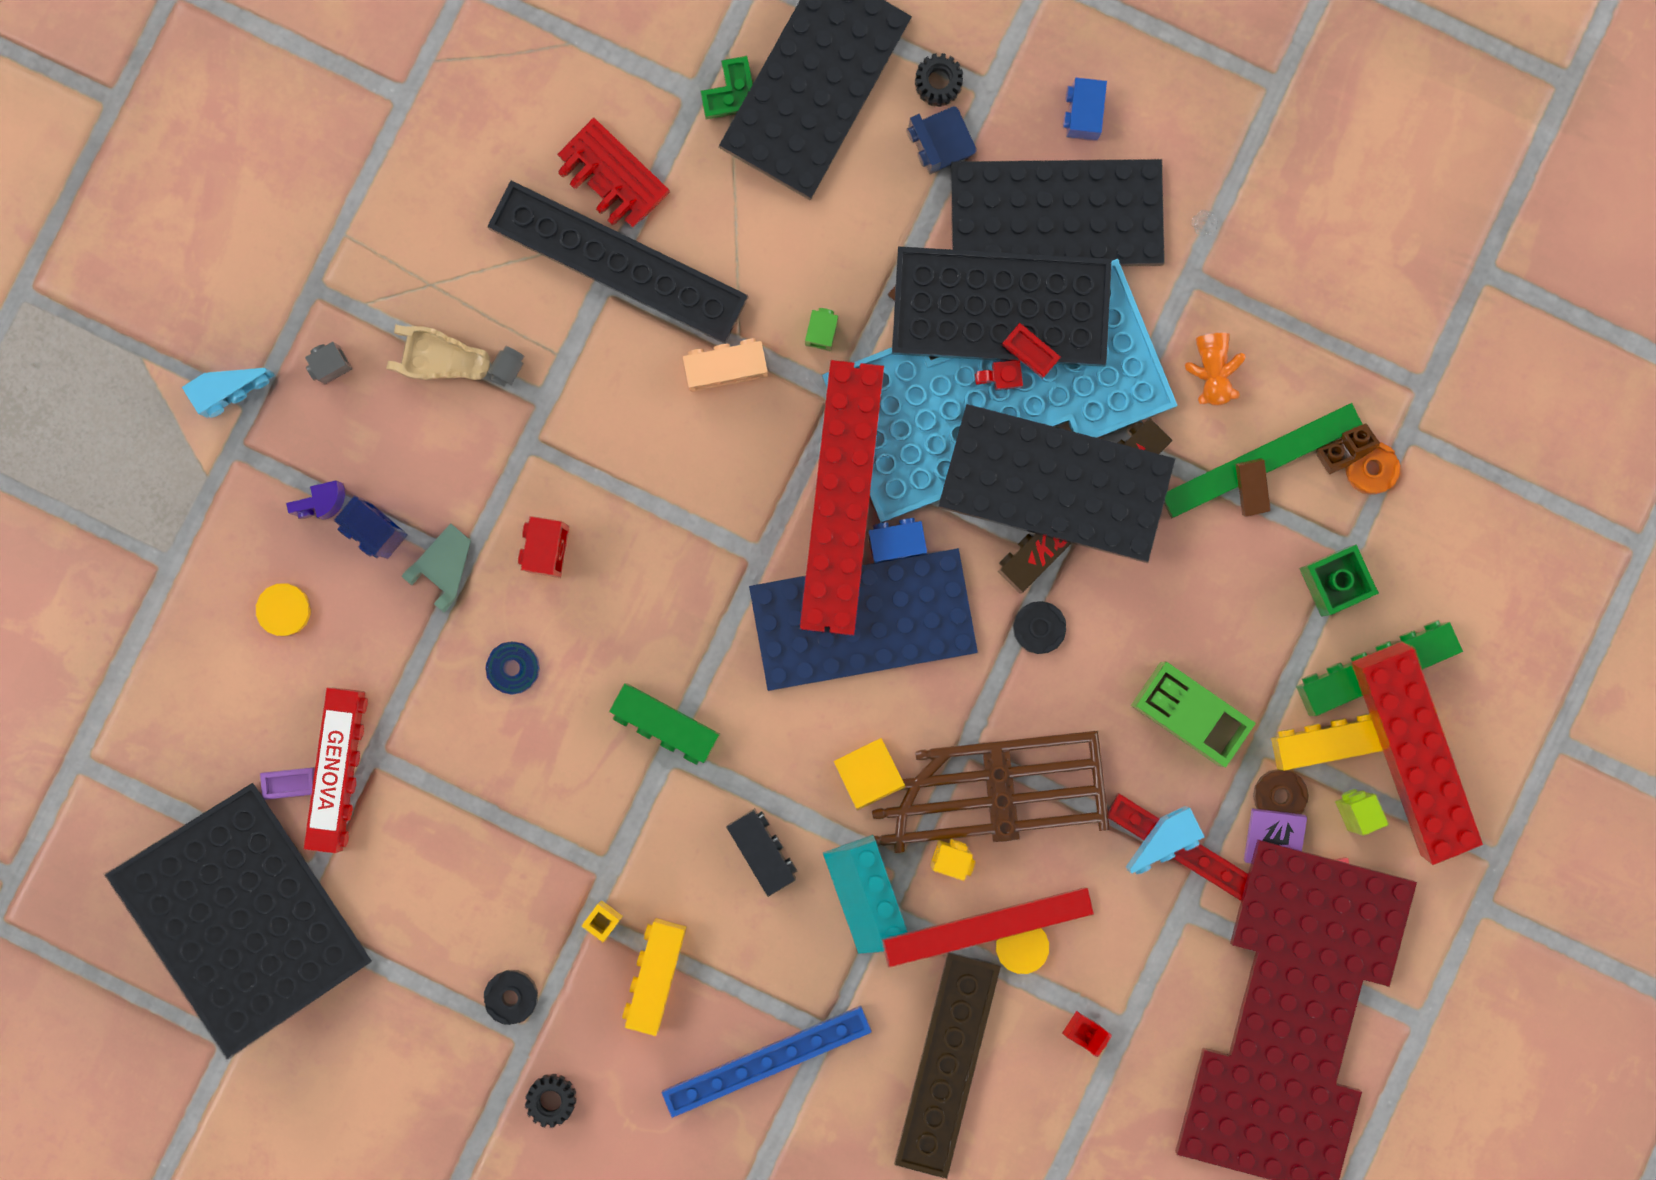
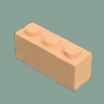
M746 339L740 341V345L730 347V344H720L715 346L714 350L704 352V349H695L689 351L687 356H683L688 386L691 392L768 377L762 341L756 342V339Z

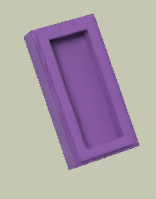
M315 767L260 773L262 797L266 800L311 795Z

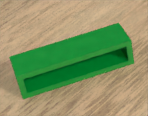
M624 683L609 710L610 713L614 714V721L626 727L628 723L636 726L638 734L648 739H651L652 736L660 739L662 747L672 752L675 749L685 753L683 758L696 765L699 761L702 763L706 762L720 736V733L628 683Z

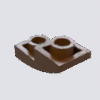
M1367 423L1342 433L1340 440L1318 448L1316 455L1330 475L1363 458L1379 447L1380 442Z

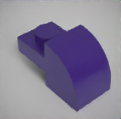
M335 480L310 486L312 497L286 503L288 513L295 516L298 515V519L312 517L314 512H316L317 518L326 520L333 517L341 509L345 499L344 484Z

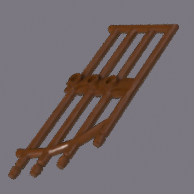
M1098 730L916 751V760L922 761L930 758L932 761L915 778L902 779L905 787L900 790H908L900 806L872 810L873 819L897 817L895 834L881 835V837L874 836L877 846L894 845V853L905 852L906 843L992 834L993 842L1020 840L1019 831L1098 823L1099 831L1110 830ZM1089 742V759L1011 766L1010 751ZM983 754L985 770L932 776L950 757ZM1092 769L1094 785L1017 794L1014 792V777ZM986 781L988 797L912 805L920 788ZM1095 796L1097 812L1018 820L1016 804ZM989 807L990 824L906 833L908 816Z

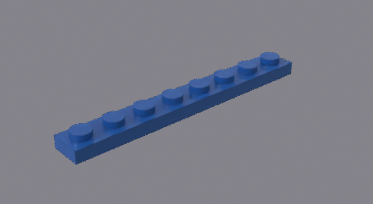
M858 1006L664 1089L661 1093L673 1118L870 1034L872 1030L862 1006Z

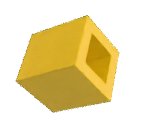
M601 900L581 926L604 942L623 916Z

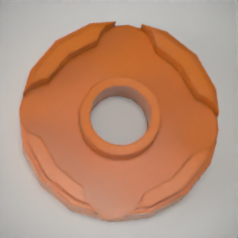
M1380 442L1379 447L1345 467L1347 479L1354 489L1363 494L1375 495L1385 492L1394 486L1399 478L1401 467L1399 459L1397 460V456L1391 447ZM1369 461H1374L1379 465L1378 474L1371 475L1367 471Z

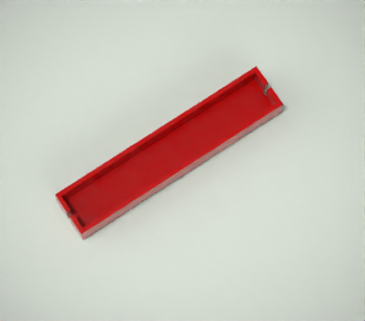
M830 360L800 630L824 632L825 626L830 627V633L854 636L884 366L860 363V368H854V362Z

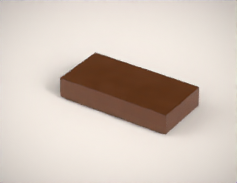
M1260 458L1236 464L1242 515L1248 517L1270 512L1265 460Z

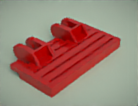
M594 117L557 154L565 162L558 171L561 177L569 175L580 162L584 165L570 183L574 189H577L591 174L594 175L587 182V185L603 199L596 208L600 214L607 211L617 199L622 202L609 216L608 222L611 225L616 224L631 210L632 212L624 220L633 228L670 193L669 189Z

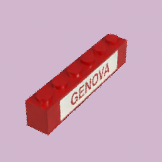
M326 688L303 848L305 850L338 853L343 851V847H346L348 844L349 832L346 831L347 820L351 819L353 811L350 797L356 789V778H353L354 769L358 767L360 761V751H357L358 741L362 740L364 734V725L361 724L362 713H366L368 706L365 691Z

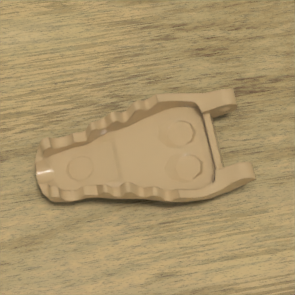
M395 324L394 334L405 336L406 342L402 362L388 361L386 369L409 378L421 380L436 378L481 380L487 375L490 357L485 350L466 346L462 342L448 337L433 328L409 327Z

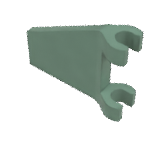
M450 523L423 555L401 577L413 585L421 574L425 575L445 592L434 603L445 613L456 599L471 540Z

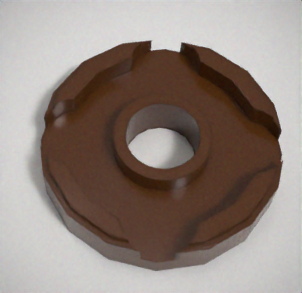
M1276 769L1268 771L1259 778L1254 788L1253 798L1257 809L1302 815L1306 803H1308L1309 794L1307 786L1300 776L1292 771ZM1283 788L1287 791V800L1283 803H1277L1274 798L1275 792Z

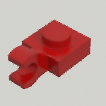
M1020 361L994 362L992 364L993 371L982 370L977 371V374H975L976 385L994 383L995 391L1023 387Z

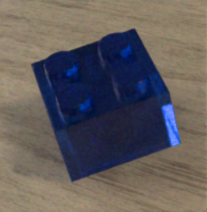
M355 495L333 520L339 525L337 530L348 539L352 538L360 542L358 548L368 556H374L377 559L378 557L388 559L409 535L368 500Z

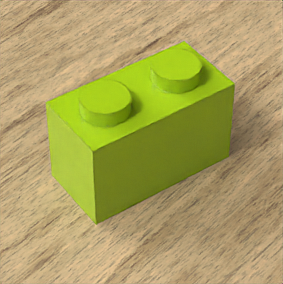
M1352 789L1341 794L1342 799L1335 801L1345 826L1350 832L1364 836L1389 825L1376 794Z

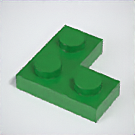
M748 56L721 60L726 86L700 91L705 119L737 114L753 85Z

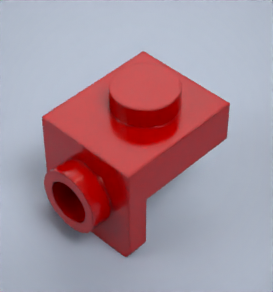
M1078 1011L1075 1012L1062 1032L1065 1037L1082 1046L1095 1057L1100 1056L1112 1037L1101 1025Z

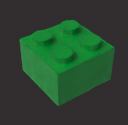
M1357 544L1345 547L1299 568L1321 617L1333 615L1379 594Z

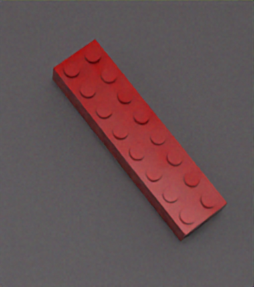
M1399 642L1351 662L1420 855L1430 864L1435 865L1482 846L1483 843L1415 649L1403 642Z

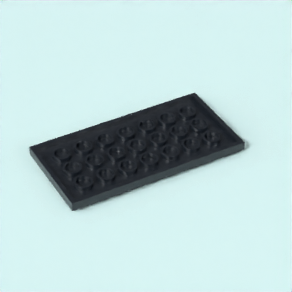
M800 0L718 148L811 201L912 16L885 0Z
M1162 159L951 162L952 250L1112 259V261L1118 259L1121 266H1163Z
M898 246L892 354L1020 361L1002 346V343L1016 326L1021 323L1061 357L1056 364L1105 367L1107 361L1112 259Z
M966 404L938 508L1148 563L1176 458Z

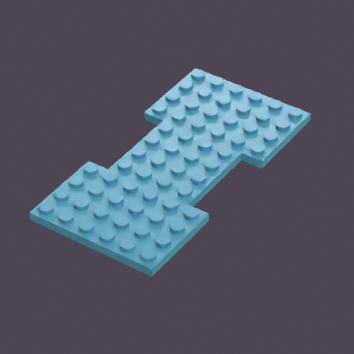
M1118 259L1113 260L1111 263L1107 361L1105 367L1055 364L1042 379L1023 362H1020L1023 387L995 391L994 383L976 385L975 374H977V371L982 370L993 371L992 364L994 362H1003L999 360L938 357L930 360L929 356L892 354L891 347L854 362V368H860V363L884 366L870 498L880 523L940 500L966 404L1053 427L1068 421L1072 432L1095 438L1178 406ZM829 372L822 375L826 388L828 386Z

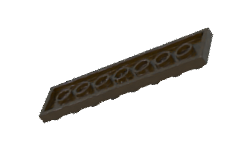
M952 952L947 953L894 1165L945 1179L948 1178L1001 968L1000 965Z

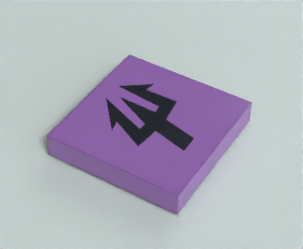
M1252 808L1244 854L1245 863H1251L1257 839L1302 851L1307 822L1306 815Z

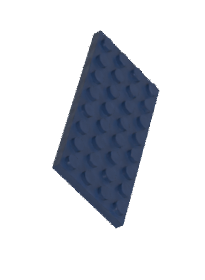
M959 548L862 565L854 636L830 633V627L825 626L824 632L800 630L806 576L749 586L768 691L978 653Z

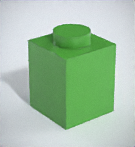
M819 308L818 311L812 310L805 346L831 351L838 324V316L834 315V311L826 308Z

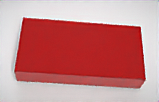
M1021 323L1016 326L1002 343V346L1042 379L1061 358Z

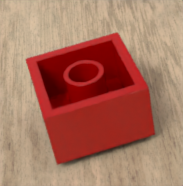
M530 516L529 522H525L523 526L522 537L526 538L524 549H520L518 556V565H521V570L532 574L561 578L570 526L562 521Z

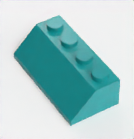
M874 835L823 852L858 954L884 952L882 939L908 933Z

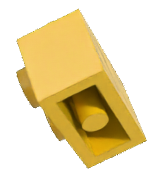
M951 839L950 843L938 840L930 866L933 871L965 881L966 875L971 876L975 860H973V854L968 850V846L965 843Z

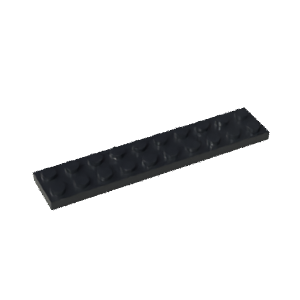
M510 180L487 226L489 230L723 344H726L749 298L747 294L512 180Z

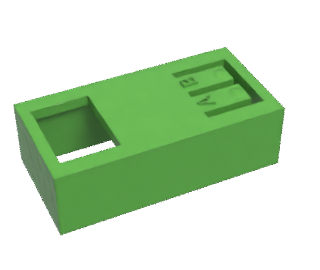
M1160 662L1131 704L1133 708L1217 766L1224 768L1227 767L1256 724L1168 662ZM1165 672L1173 678H1175L1176 680H1178L1186 687H1188L1186 691L1185 689H1183L1182 687H1180L1179 685H1177L1176 683H1174L1166 677L1159 688H1161L1166 693L1179 701L1178 704L1170 700L1168 697H1166L1159 691H1156V693L1150 700L1155 705L1169 713V717L1165 716L1164 714L1156 710L1154 707L1146 703V700L1148 699L1152 691L1155 689V687L1157 686ZM1225 712L1241 724L1224 750L1219 754L1203 742Z

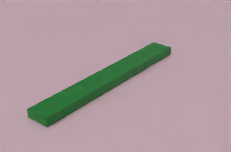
M1350 403L1167 491L1164 504L1172 519L1237 488L1236 464L1261 458L1265 460L1266 473L1342 437V433L1363 424L1353 404Z

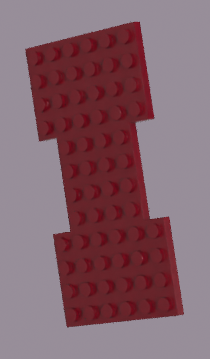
M1257 839L1230 944L1233 946L1256 951L1229 1054L1202 1048L1175 1151L1177 1155L1269 1180L1340 1179L1362 1091L1338 1084L1337 1079L1363 980L1390 987L1417 885L1416 881Z

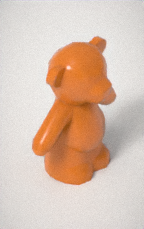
M1214 333L1196 337L1197 348L1204 368L1192 362H1187L1185 369L1200 379L1206 380L1203 393L1198 397L1200 404L1223 405L1231 401V399H1237L1240 396L1239 391L1233 389L1227 377L1241 366L1246 357L1245 354L1239 353L1228 362L1229 333Z

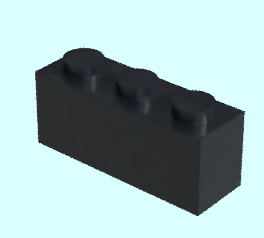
M754 808L728 824L726 828L767 897L796 880L794 873L797 872V868L790 857L785 860L780 851L784 847L777 835L771 836L766 828L770 823L762 811L757 813Z

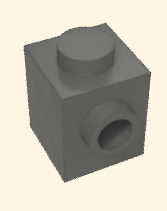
M334 342L326 346L324 344L316 346L310 351L311 354L305 357L309 364L306 366L309 375L314 381L318 380L323 384H327L352 370L341 347Z

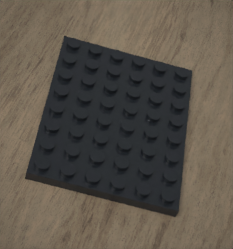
M254 783L246 786L104 874L226 1060L372 962Z

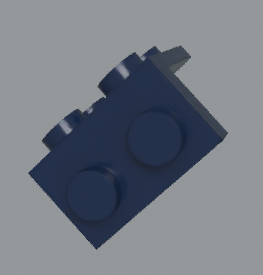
M956 106L947 108L923 120L920 113L910 117L908 128H906L910 141L916 143L919 150L917 154L923 167H927L929 174L951 166V162H960L975 155L976 146Z

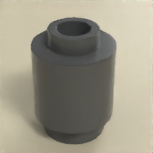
M505 346L503 351H499L488 371L492 375L490 380L502 387H505L506 383L512 385L524 364L522 362L524 355Z

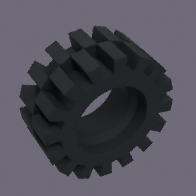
M937 53L932 54L930 59L928 56L924 58V62H920L915 77L916 92L921 94L923 101L928 100L929 105L937 103V106H941L944 102L945 105H948L951 100L954 101L957 98L958 93L961 91L963 70H960L959 62L955 63L952 56L948 59L945 58L946 54L941 53V57H937ZM935 71H942L947 74L949 84L945 88L936 89L929 83V76Z
M551 1074V1076L544 1075L541 1079L538 1078L526 1094L525 1109L528 1108L527 1115L534 1118L532 1122L535 1124L537 1122L541 1123V1127L545 1128L546 1125H550V1128H554L557 1124L560 1126L570 1117L575 1108L577 1100L575 1098V1088L572 1089V1083L570 1081L566 1082L564 1080L566 1077L562 1075L560 1078L556 1077L557 1074ZM554 1091L558 1093L561 1098V1105L558 1109L549 1111L542 1106L541 1096L544 1092Z

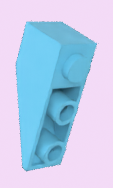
M266 368L203 373L187 383L182 389L199 415L213 418L223 413L224 407L244 400L247 397L246 393L254 388L260 389L270 382L269 379L275 375Z
M1183 806L1161 817L1126 865L1127 871L1130 873L1136 872L1137 875L1151 869L1150 864L1158 860L1161 863L1166 862L1176 856L1174 852L1182 848L1186 851L1200 844L1198 840L1204 838V835L1191 809Z

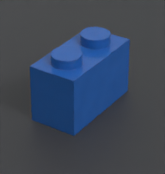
M1075 77L1073 85L1067 87L1066 102L1070 103L1069 112H1065L1063 128H1067L1066 137L1098 141L1102 133L1107 81Z
M915 518L899 520L900 525L889 527L888 522L873 525V530L868 531L873 562L878 563L927 554L922 521L915 522Z

